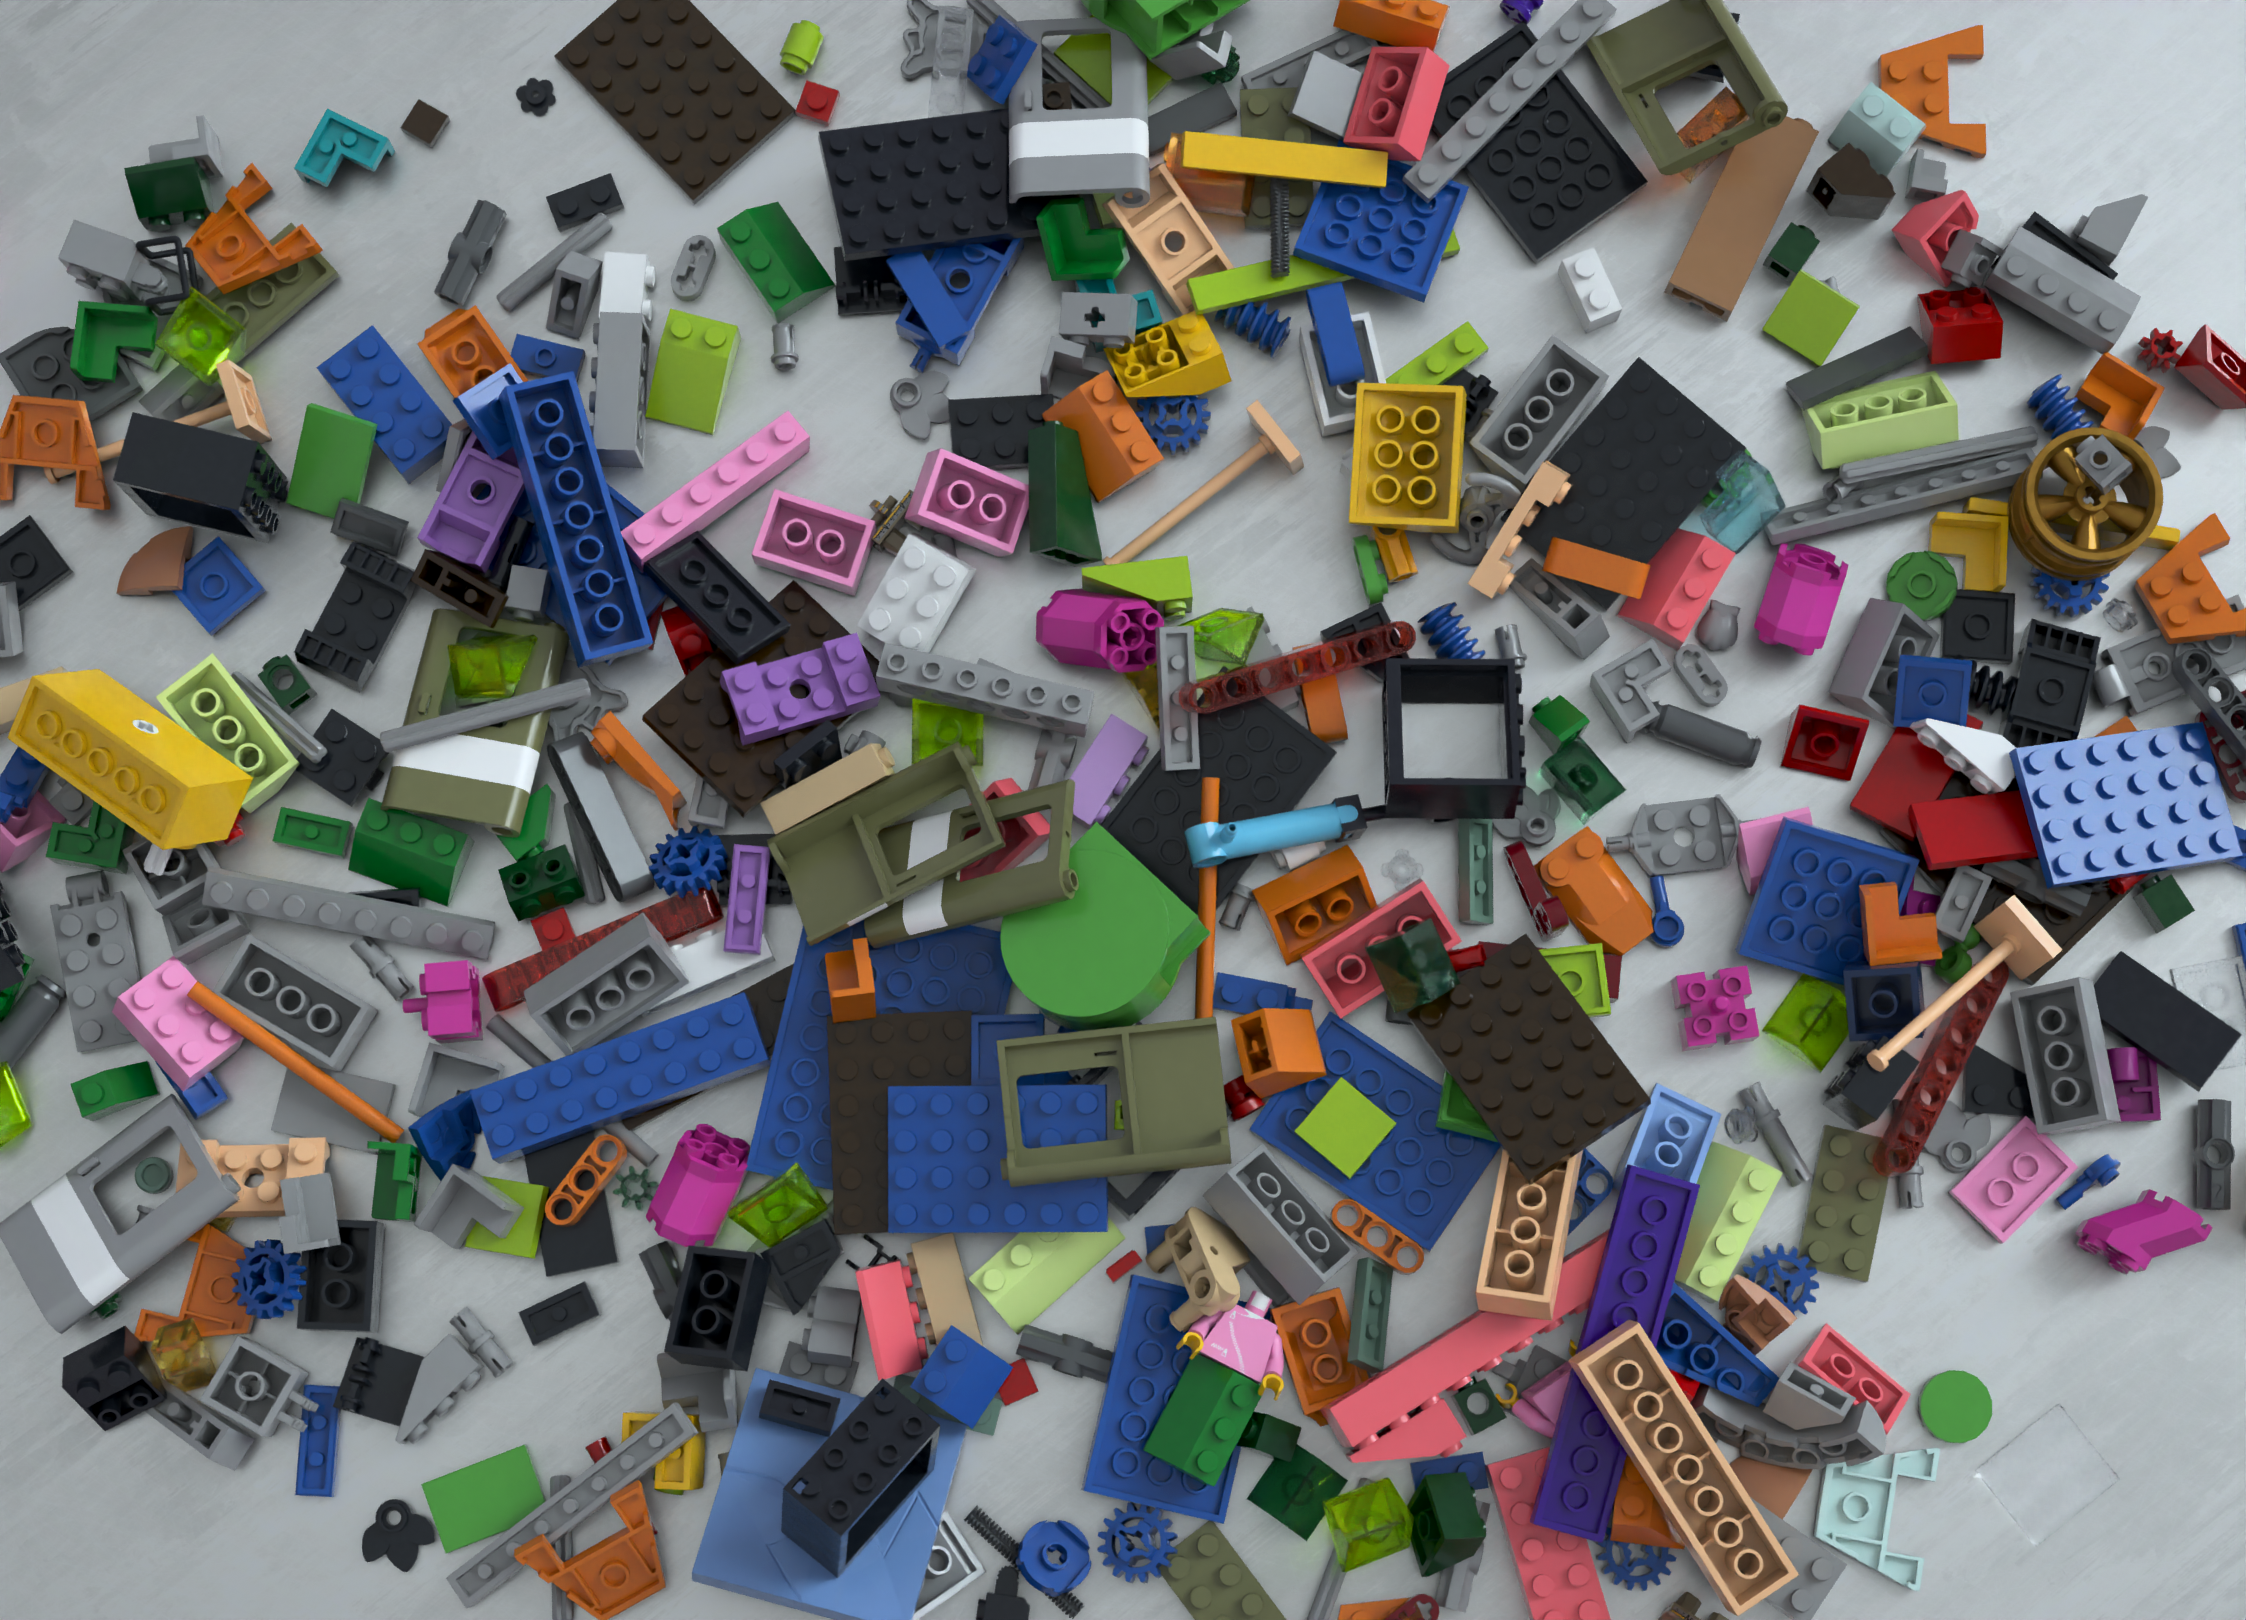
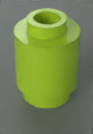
M807 20L793 23L780 52L782 57L780 65L793 73L805 75L807 69L812 68L824 36L819 32L820 27Z

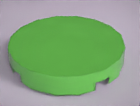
M1932 551L1911 552L1902 556L1893 564L1887 575L1886 582L1889 601L1905 604L1923 621L1938 618L1949 610L1956 599L1958 588L1954 568L1946 558Z
M1948 1370L1934 1375L1923 1386L1918 1398V1408L1923 1426L1933 1437L1946 1443H1965L1977 1438L1987 1428L1992 1417V1399L1987 1387L1978 1377L1965 1371Z

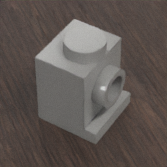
M1960 229L1941 267L1953 274L1950 279L1953 282L1966 288H1970L1972 283L1981 287L1997 255L2002 256L2005 250L1983 237Z
M2103 434L2097 439L2093 436L2088 437L2076 448L2079 454L2075 457L2076 465L2104 495L2133 472L2132 464L2121 455ZM2098 454H2105L2108 460L2105 464L2098 465L2094 462V457Z

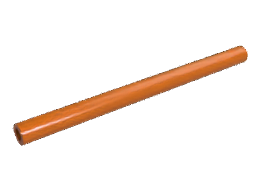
M1202 778L1200 824L1207 822L1218 823L1220 778ZM1217 865L1199 868L1198 919L1211 934L1197 948L1195 1019L1213 1017Z
M199 981L188 992L187 996L391 1143H396L404 1132V1129Z

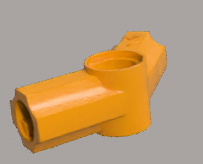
M1371 526L1370 535L1372 540L1376 541L1388 582L1403 581L1418 574L1405 531L1396 529L1395 533L1385 535L1379 531L1378 527Z

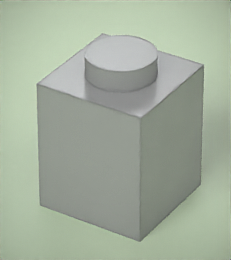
M512 565L506 594L509 598L505 604L507 611L513 614L512 618L524 622H533L534 617L544 619L552 581L547 570Z

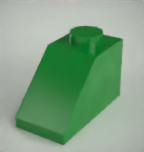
M1561 695L1553 700L1547 696L1532 708L1534 714L1529 720V724L1553 755H1556L1580 737L1590 723L1589 719Z
M545 784L529 797L519 837L511 838L495 834L517 862L546 852L544 848L549 845L556 794L548 784Z
M148 1061L104 1070L70 1084L82 1118L90 1121L98 1120L160 1095Z

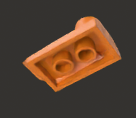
M476 305L469 310L456 309L426 329L424 339L417 343L454 398H457L509 363H511L523 382L528 381Z
M609 711L591 731L594 739L590 744L607 765L614 761L633 781L657 796L671 826L677 831L679 811L687 801L675 784L614 714Z
M1588 826L1574 834L1534 865L1542 886L1551 897L1558 896L1568 920L1587 944L1602 943L1603 953L1623 956L1654 932L1652 909L1605 849L1601 838L1592 832Z
M1340 1287L1312 1294L1301 1305H1298L1294 1300L1269 1309L1272 1323L1278 1326L1276 1333L1282 1339L1283 1354L1303 1415L1312 1418L1320 1427L1328 1425L1320 1411L1321 1408L1369 1379L1366 1370L1347 1362L1351 1321Z

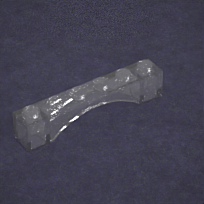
M939 6L928 118L963 114L973 9Z

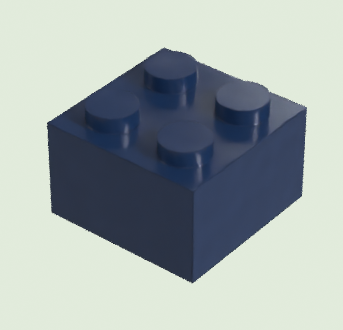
M1868 961L1847 962L1843 975L1850 1042L1869 1041L1870 1039L1877 1040L1882 1036L1892 1039L1925 1010L1921 961L1870 966ZM1926 1029L1915 1038H1923Z

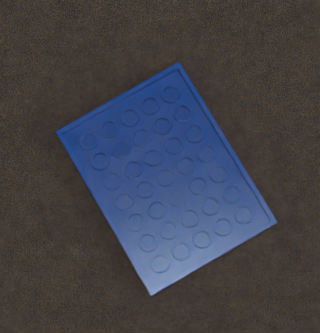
M864 920L813 946L808 944L806 939L808 936L804 926L802 928L748 1156L747 1171L833 1190L827 1016H832L825 954L853 950V939L867 938ZM968 925L880 948L871 946L867 939L875 988L876 1014L972 1010V1015H1004L1012 979L1006 969L1002 956L1001 932Z

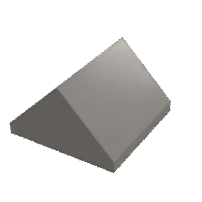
M203 895L170 914L163 915L162 919L173 955L182 963L189 965L248 934L251 930L242 912L202 905Z

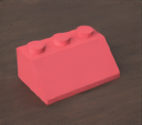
M1372 47L1343 143L1357 149L1388 152V159L1421 161L1450 65L1428 47Z
M1677 529L1648 563L1651 567L1641 599L1628 596L1617 616L1678 651L1736 553L1705 535Z
M901 1259L858 1268L855 1273L878 1381L882 1380V1378L888 1379L922 1369L924 1366L922 1360L928 1359L929 1356L925 1338H918L915 1324L921 1323L917 1301L910 1302L907 1288L913 1287L909 1265L902 1267Z
M1827 1323L1793 1362L1855 1397L1856 1399L1852 1406L1867 1400L1877 1411L1884 1425L1886 1435L1911 1395Z

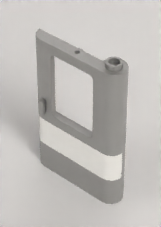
M1095 17L1024 20L1014 23L1038 45L1008 96L1009 203H1016L1019 198L1025 196L1114 193L1115 200L1120 206L1138 208L1146 205L1150 200L1146 55L1125 33L1112 29ZM1110 34L1112 104L1106 108L1044 109L1042 87L1043 37L1054 35ZM1132 192L1133 198H1127L1124 194Z
M170 1094L0 1223V1238L41 1313L54 1330L63 1334L240 1200L237 1192L241 1188L231 1174L226 1173L222 1175L175 1095ZM172 1128L197 1169V1177L123 1234L118 1235L93 1191L95 1184L166 1130Z

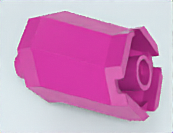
M1780 544L1754 628L1760 631L1758 638L1767 644L1777 645L1782 643L1791 646L1799 654L1813 655L1814 649L1823 648L1847 574L1848 564L1842 561L1839 567L1834 563L1835 555L1806 544H1795L1793 550H1786L1788 544Z
M1083 589L1058 590L1050 597L1052 599L1047 607L1042 606L1037 612L1036 641L1049 652L1048 654L1054 660L1060 663L1111 669L1117 673L1143 671L1148 665H1152L1157 661L1155 627H1164V620L1161 618L1160 613L1153 609L1145 600L1135 597L1088 592Z
M698 1124L695 1130H687L677 1143L673 1157L646 1214L649 1223L653 1219L656 1222L654 1230L659 1236L685 1247L695 1246L698 1240H705L703 1246H712L722 1231L725 1220L748 1173L746 1169L748 1167L747 1161L750 1145L745 1140L731 1138L717 1132L714 1127L708 1124Z
M2148 1189L2142 1191L2135 1204L2082 1221L2075 1234L2080 1238L2077 1245L2081 1249L2092 1255H2096L2099 1252L2110 1259L2108 1262L2109 1266L2127 1275L2129 1271L2135 1273L2145 1271L2154 1257L2205 1241L2212 1227L2209 1224L2201 1225L2204 1219L2175 1199L2165 1196L2162 1202L2154 1199L2158 1192Z

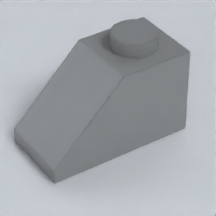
M2140 194L2097 206L2088 217L2082 215L2072 232L2077 235L2075 242L2110 266L2118 256L2148 197Z
M569 251L555 271L546 323L547 329L579 339L598 291L603 261Z
M1790 1361L1779 1378L1763 1412L1775 1418L1778 1422L1799 1430L1842 1423L1856 1398Z

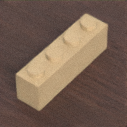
M948 1233L911 1243L912 1252L907 1253L906 1256L911 1275L918 1273L922 1287L915 1289L920 1309H928L931 1323L925 1324L929 1344H937L938 1346L952 1325L983 1346L954 1234Z

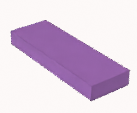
M734 844L724 952L761 955L771 853L769 847Z

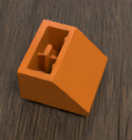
M1262 1008L1231 1020L1245 1084L1260 1099L1327 1075L1312 1012L1309 1009Z

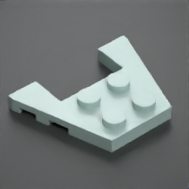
M1928 1448L1881 1455L1870 1461L1853 1466H1847L1846 1462L1825 1464L1813 1537L1906 1588L1920 1591L1924 1558L1887 1552V1543L1897 1476L1936 1482L1940 1449Z

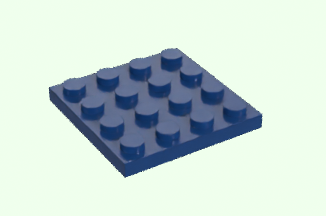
M1341 140L1338 141L1337 146H1336V147L1354 148V147H1351V146L1346 145V144L1343 143V141H1341ZM1388 159L1387 179L1386 187L1384 188L1321 182L1294 247L1293 255L1424 303L1469 186L1451 180L1427 203L1402 181L1403 176L1413 166Z
M1783 816L1735 951L1740 955L1844 985L1843 970L1847 962L1867 961L1863 946L1859 885L1895 882L1897 884L1900 915L1920 860L1909 854Z

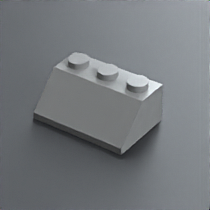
M1870 598L1828 692L1846 707L1892 728H1897L1893 724L1900 655L1930 657L1939 634L1905 604Z

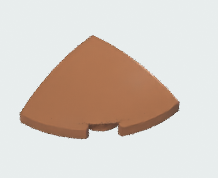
M192 526L173 528L151 538L146 545L132 555L125 565L118 582L117 594L153 595V591L182 590L185 562L191 559L194 528Z
M1738 1274L1725 1286L1719 1301V1309L1722 1310L1724 1307L1726 1309V1323L1722 1326L1754 1355L1763 1350L1769 1342L1797 1319L1786 1306L1768 1291Z
M1744 1456L1736 1458L1729 1464L1749 1497L1782 1520L1813 1470L1777 1466Z

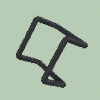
M178 236L138 241L136 248L148 259L177 256L183 293L149 298L145 301L146 306L159 316L198 310L201 307V297L193 251L188 247L182 248V242ZM175 243V249L151 252L146 248ZM184 254H186L194 304L161 309L156 304L185 300L190 295Z

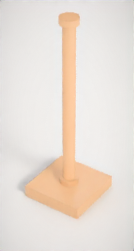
M229 359L216 364L226 395V401L173 421L198 427L232 415L236 430L251 440L257 441L259 444L272 440L252 376ZM125 439L98 448L97 452L100 463L120 456ZM43 467L46 478L51 484L59 482L60 477L76 472V470Z
M1256 400L1246 409L1250 422L1261 434L1258 437L1259 442L1111 558L1107 556L1102 561L1105 565L1128 563L1267 453L1272 455L1275 452L1293 475L1304 468L1301 454L1260 402Z
M2015 895L2011 896L1973 926L1993 950L1879 1050H1872L1867 1055V1060L1872 1068L1879 1072L1885 1070L1889 1066L1891 1058L2002 961L2022 981L2062 951L2061 947Z

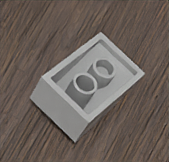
M946 1510L941 1518L913 1620H919L986 1572Z

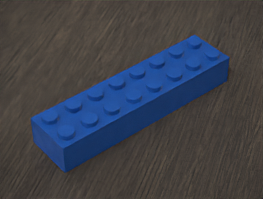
M574 371L505 386L498 397L578 668L645 651L653 644L652 636Z
M745 992L479 1087L471 1090L470 1094L491 1157L494 1161L501 1164L770 1066L771 1060L750 999Z

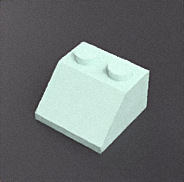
M1870 82L1848 109L1828 138V141L1840 150L1848 143L1855 149L1859 148L1867 155L1870 166L1877 174H1883L1887 177L1925 130L1926 124Z

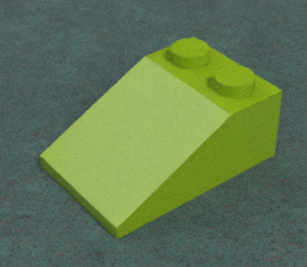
M670 309L660 341L645 417L713 435L741 341L738 326Z
M1188 556L1081 568L1082 589L1088 592L1140 598L1157 610L1161 616H1164L1165 620L1182 619L1186 617L1185 613L1192 612L1193 594Z

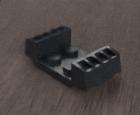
M352 542L340 562L345 570L313 631L304 630L294 653L297 662L360 692L372 670L380 661L402 619L416 584L410 581L415 571L414 569L360 543Z
M2031 619L2024 630L2018 654H2022L2007 718L2000 723L1998 734L2006 738L2016 748L2076 740L2080 732L2096 668V658L2101 637Z

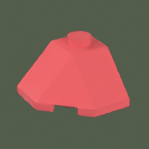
M1959 190L1915 205L1896 224L1892 232L1905 254L1941 286L1947 288L1952 282L1950 279L1953 274L1942 268L1941 265L1959 230L1962 229L1971 233V229L1977 228L1979 215L1966 191Z

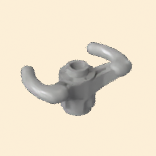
M1468 473L1465 478L1466 483L1471 485V487L1465 490L1460 500L1459 519L1462 527L1469 532L1470 549L1463 550L1454 546L1441 533H1433L1430 540L1434 546L1450 559L1465 564H1480L1488 551L1485 537L1494 520L1501 511L1514 508L1521 498L1520 490L1511 482L1489 473ZM1486 487L1494 488L1501 493L1491 494ZM1476 533H1479V540H1476Z

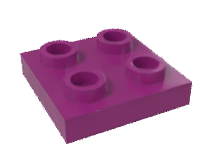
M2135 1047L2107 1049L2121 1122L2117 1123L2160 1121L2161 1110L2157 1063Z

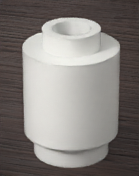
M1324 841L1271 851V854L1279 869L1285 867L1288 872H1291L1319 858L1320 853L1326 851Z

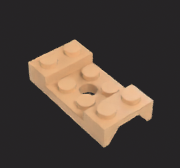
M1161 163L1149 170L1150 200L1146 205L1138 208H1126L1116 202L1114 195L1104 202L1102 206L1117 228H1123L1125 235L1163 289L1161 291L1177 316L1180 317L1195 310L1186 285L1188 279L1233 269L1234 266L1165 164ZM1132 192L1124 194L1127 198H1133ZM1171 231L1177 232L1182 238V246L1176 252L1168 250L1165 246V237Z
M1547 460L1542 462L1467 584L1491 599L1497 593L1503 595L1507 591L1516 575L1511 573L1514 564L1504 559L1503 556H1512L1522 540V537L1517 535L1523 524L1529 527L1541 509V507L1536 505L1537 501L1547 507L1551 506L1554 501L1558 504L1563 501L1572 486L1566 482L1570 477L1569 473Z
M326 1137L289 1138V1144L219 1145L217 1139L201 1140L222 1175L226 1173L231 1174L241 1188L237 1192L240 1200L216 1218L285 1216L280 1180L325 1173V1161L330 1157L331 1151ZM181 1143L175 1194L192 1182L198 1173ZM253 1174L264 1176L263 1182L259 1186L254 1188L245 1186V1181L249 1176Z

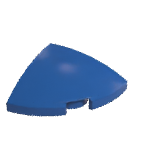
M473 1089L442 1103L408 1127L419 1151L440 1181H442L452 1164L470 1169L475 1159L476 1153L470 1150L475 1143L474 1133L480 1134L482 1127L470 1091Z

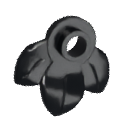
M391 1499L380 1505L376 1512V1522L364 1532L362 1552L366 1562H372L386 1554L394 1566L403 1572H408L417 1560L418 1545L434 1543V1530L431 1523L425 1517L413 1514L407 1503L402 1500ZM394 1510L398 1511L401 1515V1520L397 1525H393L389 1521V1514Z

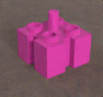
M468 960L424 964L425 973L419 975V987L421 995H426V997L404 999L402 1003L403 1012H421L423 1031H428V1036L440 1044L483 1040L482 1014L479 998H481L479 969L472 966V963Z
M1747 965L1719 969L1713 974V980H1706L1705 972L1679 975L1670 981L1675 1009L1684 1008L1686 1018L1678 1023L1682 1051L1710 1048L1717 1043L1716 1037H1723L1725 1045L1754 1041L1760 1036L1755 1008H1745L1744 999L1752 994Z

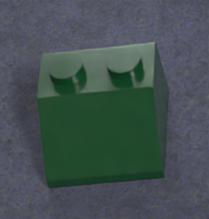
M195 157L124 168L137 217L145 229L160 232L170 229L171 225L183 223L188 226L201 225L211 212H214L210 180Z
M1466 1472L1425 1475L1402 1512L1422 1577H1429L1474 1556L1486 1537V1525L1479 1516L1476 1506V1493L1469 1484Z

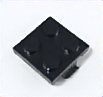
M331 709L313 735L327 749V754L322 757L320 762L313 763L304 754L300 753L297 758L300 764L295 770L352 807L363 787L372 791L384 773L378 769V766L387 757L389 752L383 750L380 739L334 709Z

